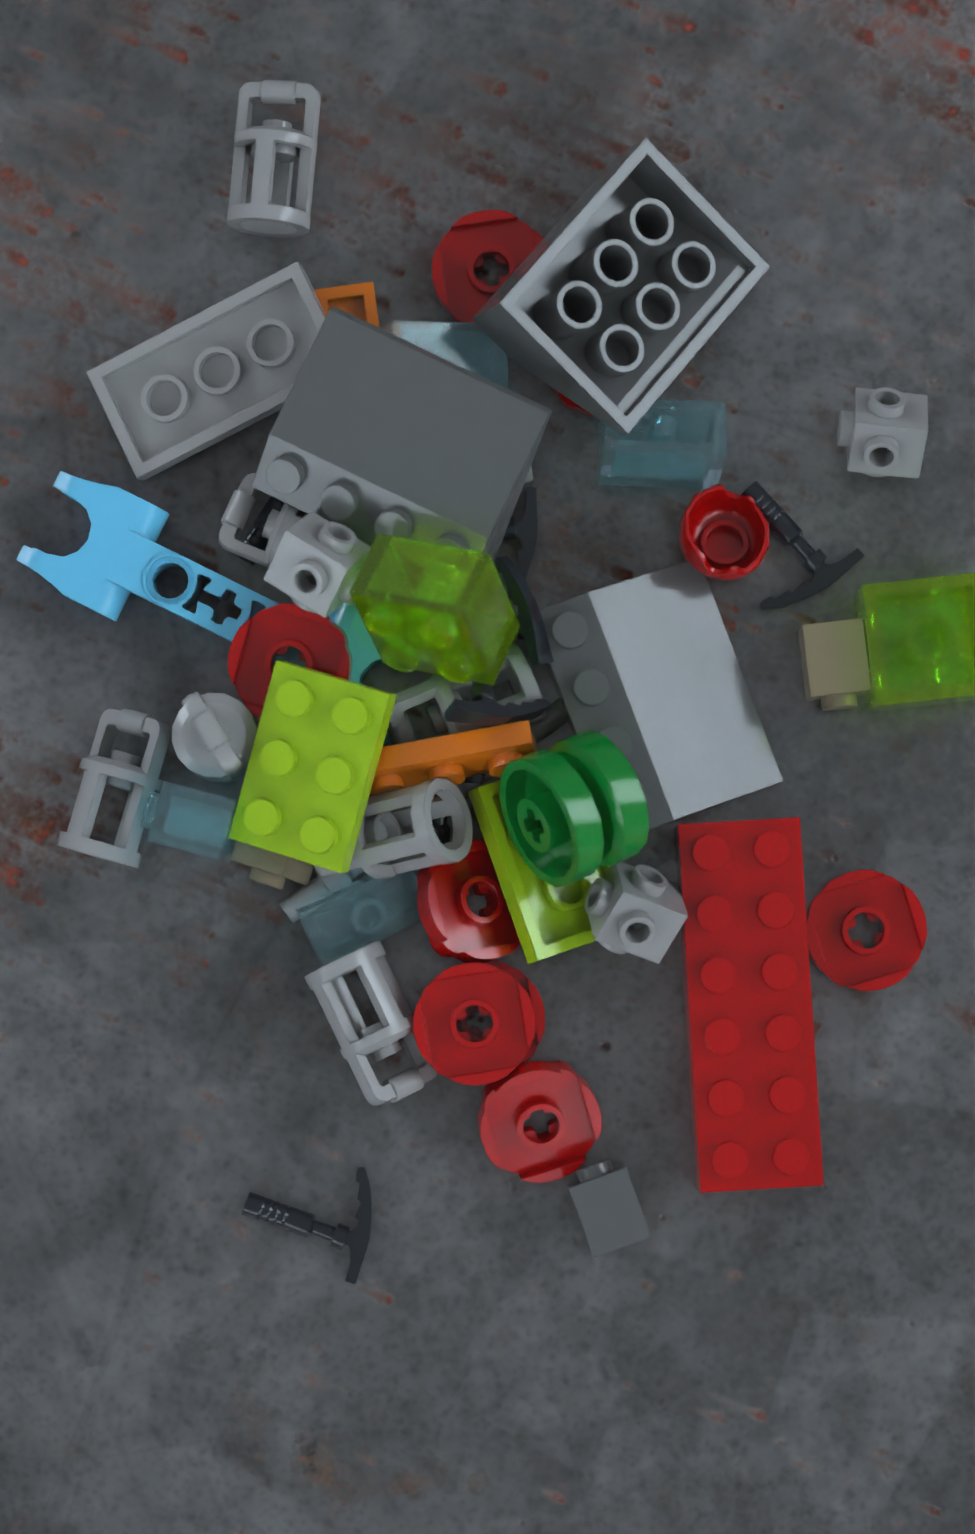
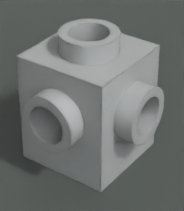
M856 387L852 411L841 410L837 432V446L847 447V471L864 473L872 477L896 476L919 479L928 435V396L899 392L898 390L886 387L877 389Z
M311 511L285 531L263 580L289 595L292 601L301 609L318 613L326 618L343 603L351 606L360 597L370 578V574L365 572L364 568L373 548L358 540L355 533L348 527L340 523L329 522Z
M619 862L610 866L603 879L597 878L592 883L585 900V910L588 913L594 940L613 953L625 954L628 952L658 964L688 917L679 884L666 879L656 869L643 864L634 867L624 862Z

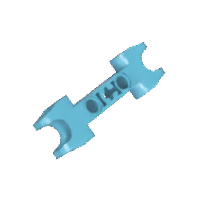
M60 471L53 486L66 494L70 499L80 503L87 510L91 522L88 540L77 552L66 556L47 554L36 548L23 545L16 559L40 574L64 596L114 621H117L130 593H133L232 642L240 626L248 619L255 616L261 610L279 604L157 544L156 541L170 515L168 512L119 487L84 480ZM177 566L185 569L188 575V585L183 594L170 599L162 597L157 586L160 574L169 567ZM203 579L211 581L204 588V591L221 601H226L231 594L236 595L234 604L241 609V614L237 620L227 617L222 625L217 624L219 614L210 606L199 601L197 602L195 613L188 611L200 597ZM343 603L329 615L347 635L348 646L352 655L351 681L362 684L363 677L373 666L386 661L402 663L416 670H423L428 673L436 658L407 639L386 619L356 604L350 606ZM291 647L285 655L276 654L274 658V664L276 660H284L304 667L307 665L306 662L299 659L300 650L295 647ZM387 730L384 744L390 746L393 744Z

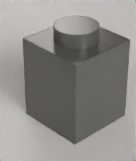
M606 1159L576 1170L579 1181L567 1186L593 1258L651 1238L625 1165L613 1169L610 1159Z

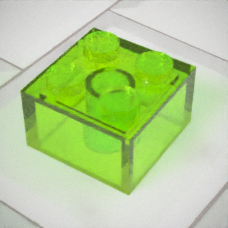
M378 533L349 592L383 663L400 672L410 673L417 670L442 675L444 678L455 683L473 681L493 685L520 627L489 553Z
M975 573L862 585L855 595L858 618H863L871 691L867 693L869 712L975 701Z

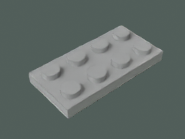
M299 262L283 268L86 372L137 479L144 481L282 409L326 317V313Z

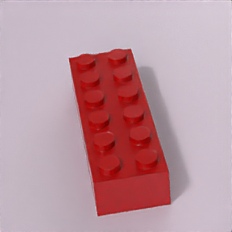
M800 817L678 824L674 828L677 882L688 914L680 930L697 1190L701 1193L824 1186Z

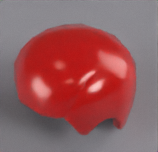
M723 484L713 485L695 494L682 515L679 526V546L685 560L704 576L718 580H738L756 570L770 547L769 523L759 507L756 506L752 496L739 495L727 491Z

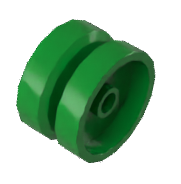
M596 731L579 732L555 742L550 750L534 751L509 762L501 773L499 796L502 815L511 840L526 865L541 880L554 887L570 885L594 874L598 867L612 866L637 855L647 843L649 830L647 803L638 777L624 753L608 737Z

